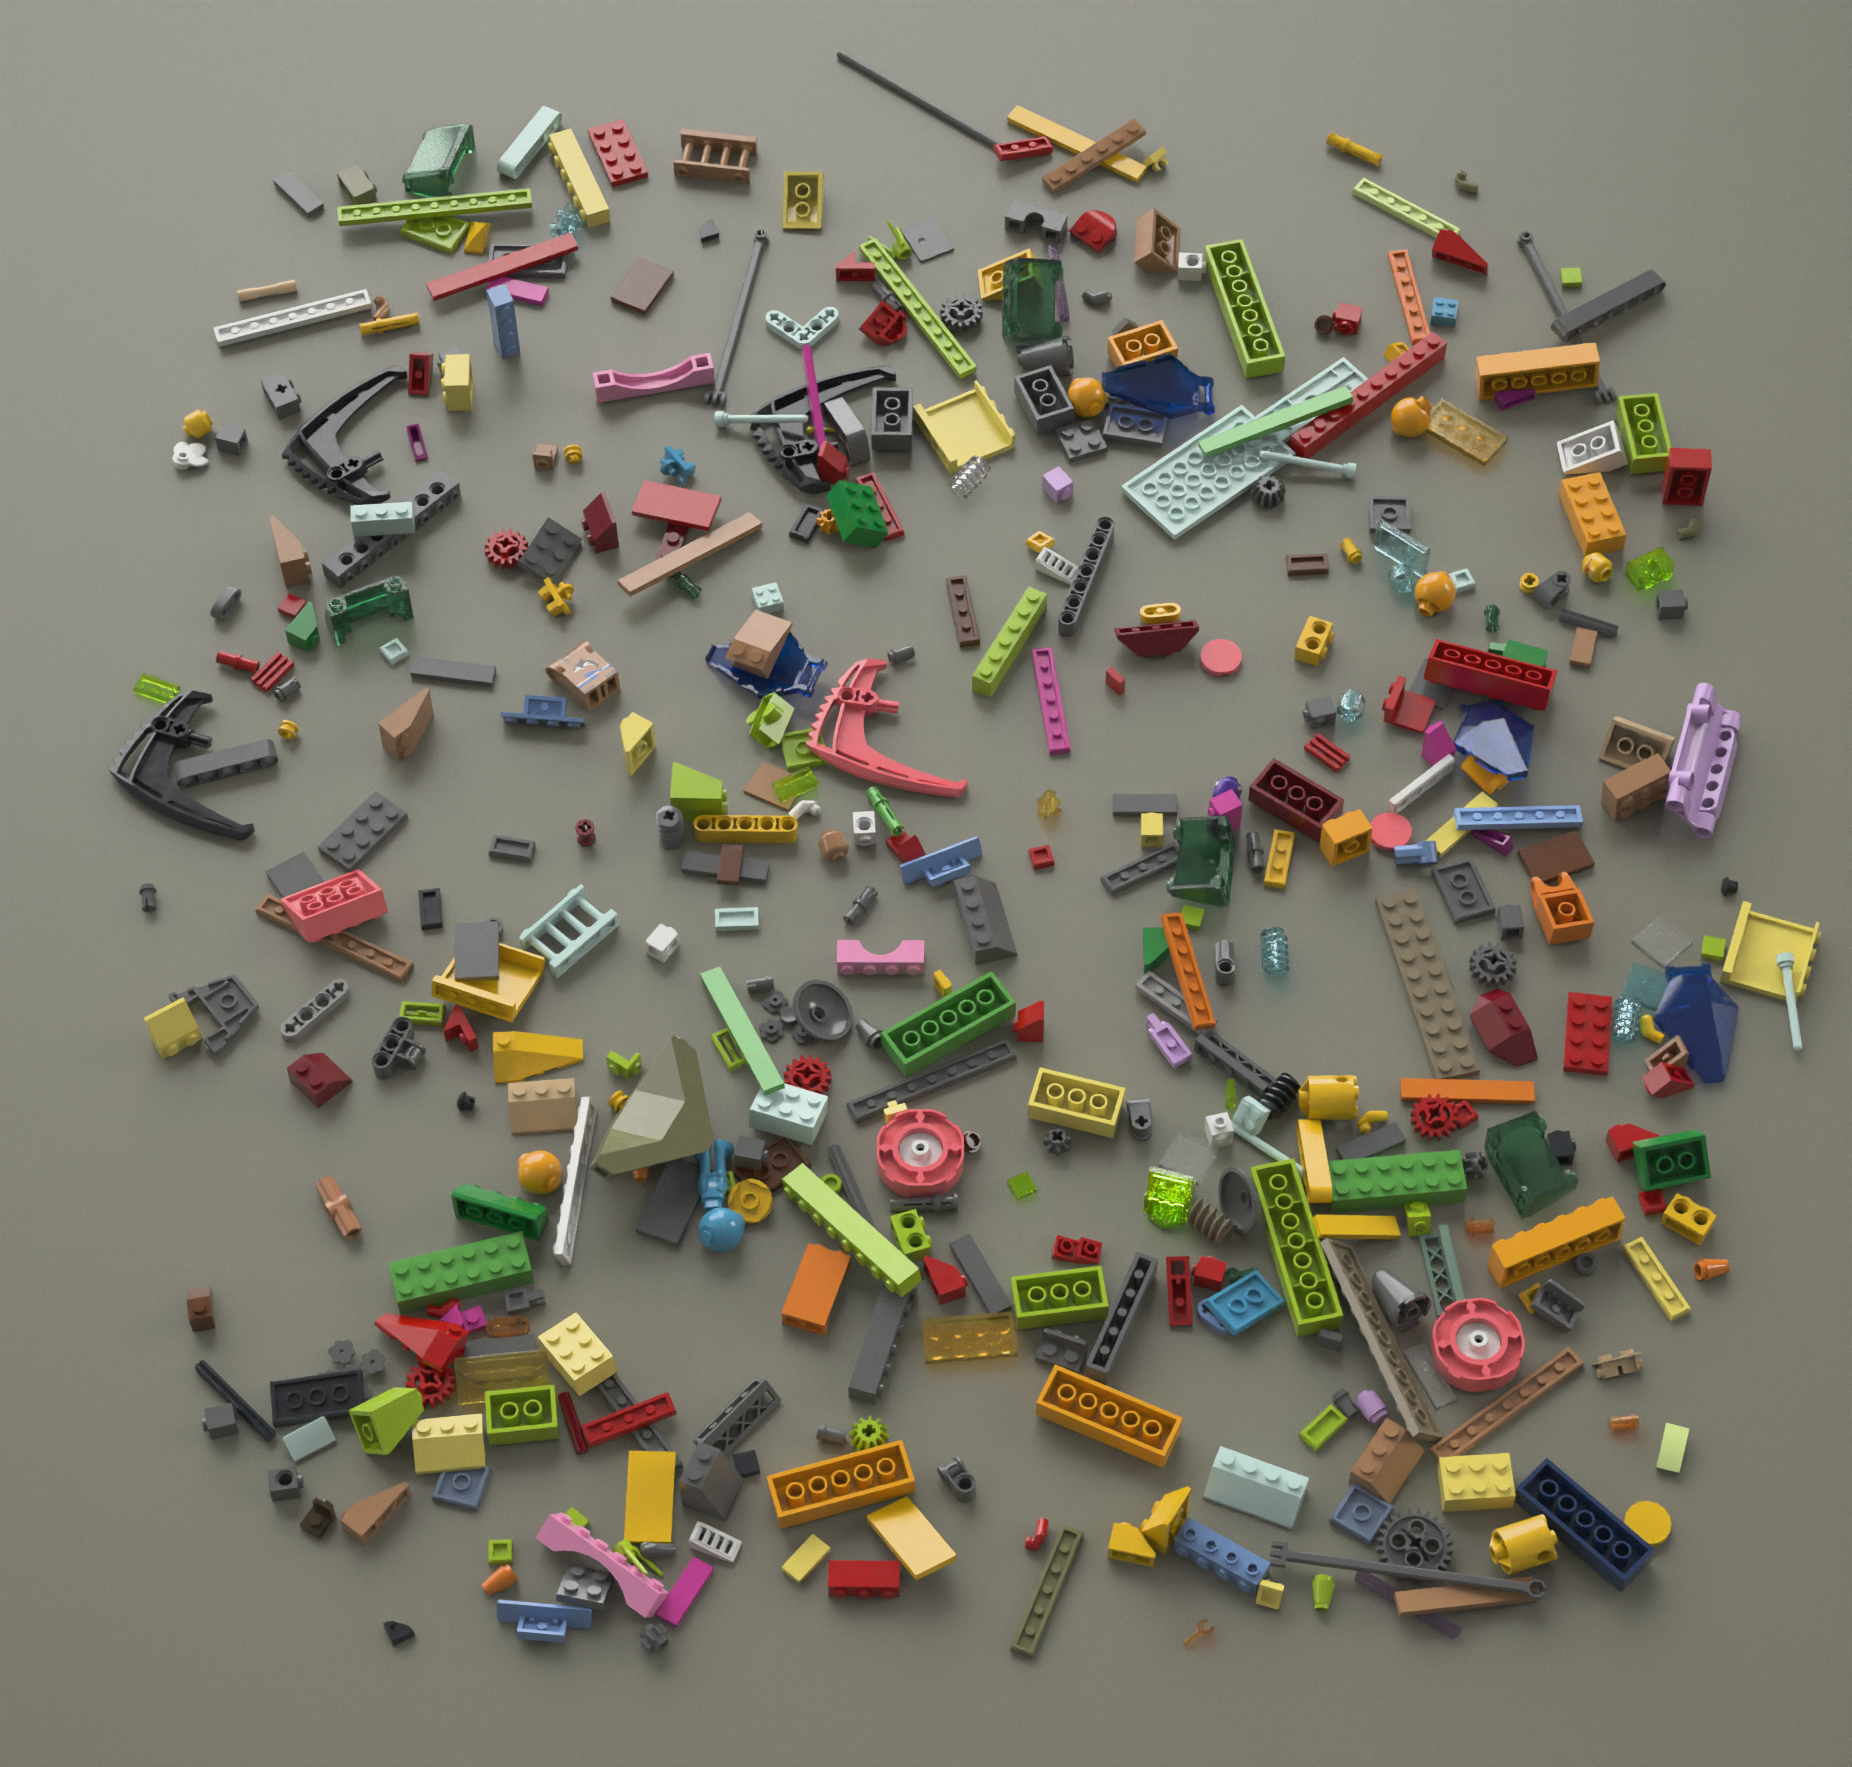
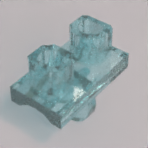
M567 203L564 209L557 210L556 219L558 222L551 223L548 229L552 236H562L570 232L572 233L573 230L581 229L583 222L580 219L581 216L573 210V204Z

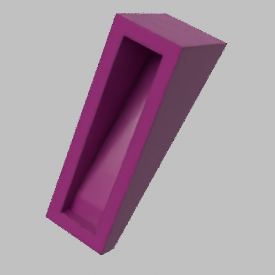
M1535 389L1495 392L1494 401L1500 410L1504 411L1534 400L1536 391Z
M419 423L406 426L415 461L428 459Z
M1493 829L1471 831L1473 837L1505 857L1514 849L1511 837Z

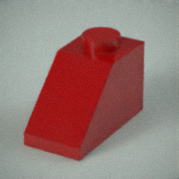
M413 352L409 354L408 394H429L433 375L434 353Z
M823 440L818 454L820 480L836 484L839 480L844 481L845 478L848 479L850 467L847 466V457L828 441Z
M1038 1001L1018 1011V1020L1013 1019V1033H1017V1041L1043 1042L1045 1001Z
M1664 1062L1658 1064L1642 1077L1646 1084L1647 1092L1652 1096L1661 1098L1669 1097L1695 1086L1686 1068Z
M1630 1123L1622 1126L1619 1124L1608 1130L1606 1143L1618 1163L1634 1157L1632 1142L1660 1136Z
M929 1256L923 1257V1269L939 1305L965 1297V1287H968L967 1280L964 1274L960 1275L957 1267Z

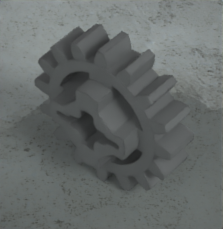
M954 294V299L948 297L947 303L942 302V308H940L941 321L945 322L946 327L951 326L952 331L958 328L959 332H962V329H966L968 332L969 327L975 329L976 323H981V318H983L982 304H978L977 298L972 300V295L966 298L964 294H961V297H957Z
M1488 942L1487 947L1481 944L1479 950L1474 949L1473 955L1470 956L1469 971H1473L1472 977H1479V984L1485 981L1486 987H1489L1490 983H1494V986L1498 987L1499 982L1506 985L1507 979L1512 980L1513 974L1516 973L1517 959L1513 958V951L1507 953L1508 947L1499 948V943L1492 946Z

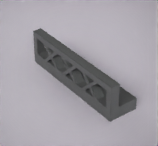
M1212 1030L1206 1036L1200 1034L1195 1039V1052L1258 1099L1276 1081L1275 1077ZM1212 1039V1040H1214L1216 1043H1218V1044H1219V1047H1218L1217 1045H1215L1213 1042H1211L1210 1040ZM1229 1054L1234 1055V1056L1236 1057V1060H1235L1233 1057H1231ZM1246 1066H1249L1251 1069H1253V1072L1247 1069ZM1262 1079H1266V1080L1269 1081L1271 1084L1269 1085L1268 1083H1266V1082H1265L1264 1080H1262Z
M755 1378L692 1442L696 1446L698 1442L711 1446L717 1439L723 1440L721 1451L726 1456L781 1401V1398L766 1379ZM767 1391L772 1400L766 1406H762L761 1396ZM748 1408H755L754 1418L751 1421H745V1411ZM733 1423L739 1424L738 1434L735 1437H729V1427Z

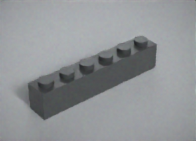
M1136 1252L1086 1363L1085 1377L1107 1385L1157 1273L1158 1259Z
M885 1283L883 1284L848 1386L850 1398L876 1404L877 1398L882 1397L885 1388L883 1380L884 1377H888L892 1364L889 1362L891 1356H896L898 1350L896 1341L898 1337L903 1335L905 1328L903 1320L904 1317L908 1318L912 1305L909 1303L911 1297L915 1298L918 1285L903 1297H900L895 1292H890Z

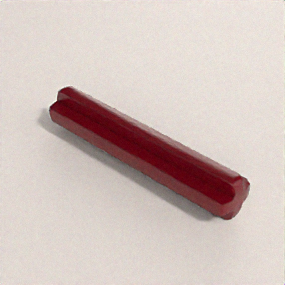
M568 1391L558 1394V1400L577 1455L586 1454L588 1446L571 1395Z

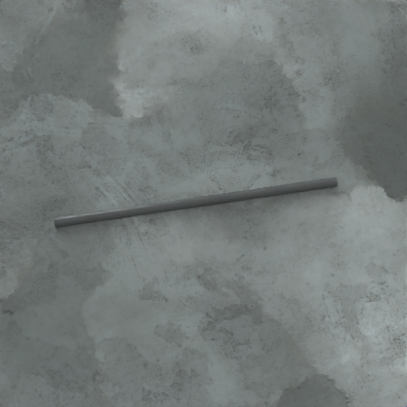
M840 50L837 53L838 58L993 147L994 144H1000L999 141Z

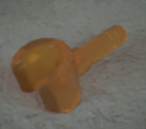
M1208 1619L1199 1621L1197 1630L1183 1642L1186 1646L1202 1634H1210L1214 1631V1626L1210 1627L1207 1631L1204 1630L1203 1625Z

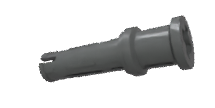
M954 1192L953 1195H939V1193H935L933 1197L890 1198L891 1212L910 1211L916 1209V1211L933 1210L936 1213L948 1210L958 1212V1192ZM922 1203V1204H915V1205H903V1204Z

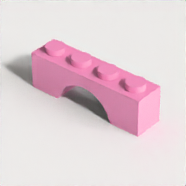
M837 940V974H924V940H902L900 946L895 951L885 955H876L868 952L862 947L859 940Z

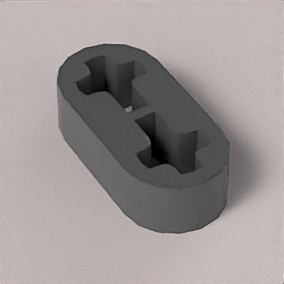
M231 585L228 586L212 606L211 616L223 621L239 602L241 590Z

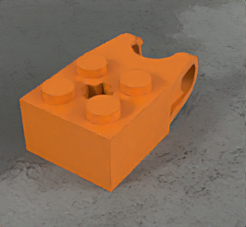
M1559 873L1558 886L1556 887L1547 886L1540 878L1532 877L1530 879L1531 898L1548 944L1553 945L1590 938L1594 920L1581 890L1577 889L1568 873Z

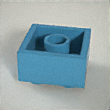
M1434 297L1430 324L1455 327L1459 300Z

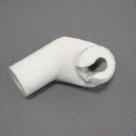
M803 800L788 814L797 820L803 813H811L813 816H816L820 813L821 808L815 801Z

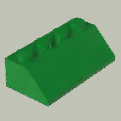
M462 1184L451 1194L455 1217L509 1233L522 1231L523 1237L540 1241L549 1220L548 1209L540 1203L532 1204L525 1202L519 1197L511 1198L498 1191L484 1190L477 1185Z

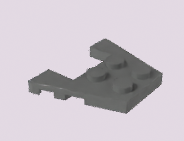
M235 974L210 981L205 986L198 988L193 986L187 988V991L178 994L176 992L168 994L172 1003L184 998L188 1007L200 1001L221 1028L204 1038V1043L215 1057L221 1053L259 1009L257 1001Z

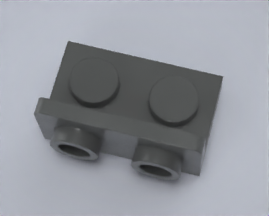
M1044 1328L1043 1338L1036 1353L1035 1361L1051 1367L1058 1365L1079 1374L1087 1354L1088 1342L1079 1336L1063 1334L1058 1329Z

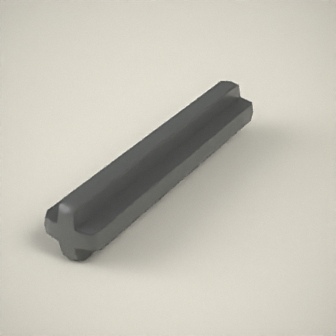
M1561 608L1558 614L1559 620L1615 637L1618 632L1619 626L1565 608Z

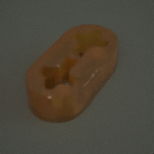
M522 1315L498 1317L488 1321L486 1332L489 1338L526 1335L530 1332V1325L528 1319ZM517 1324H522V1330H517ZM495 1326H499V1333H494Z

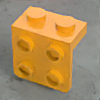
M1483 741L1461 764L1460 768L1484 791L1491 795L1496 789L1502 790L1509 782L1507 778L1510 775L1514 777L1520 771L1521 767L1519 764L1523 761V758L1517 753L1509 761L1490 742Z

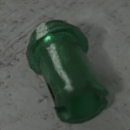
M1488 605L1484 610L1486 631L1492 632V625L1494 632L1499 630L1498 615L1500 610L1496 605Z

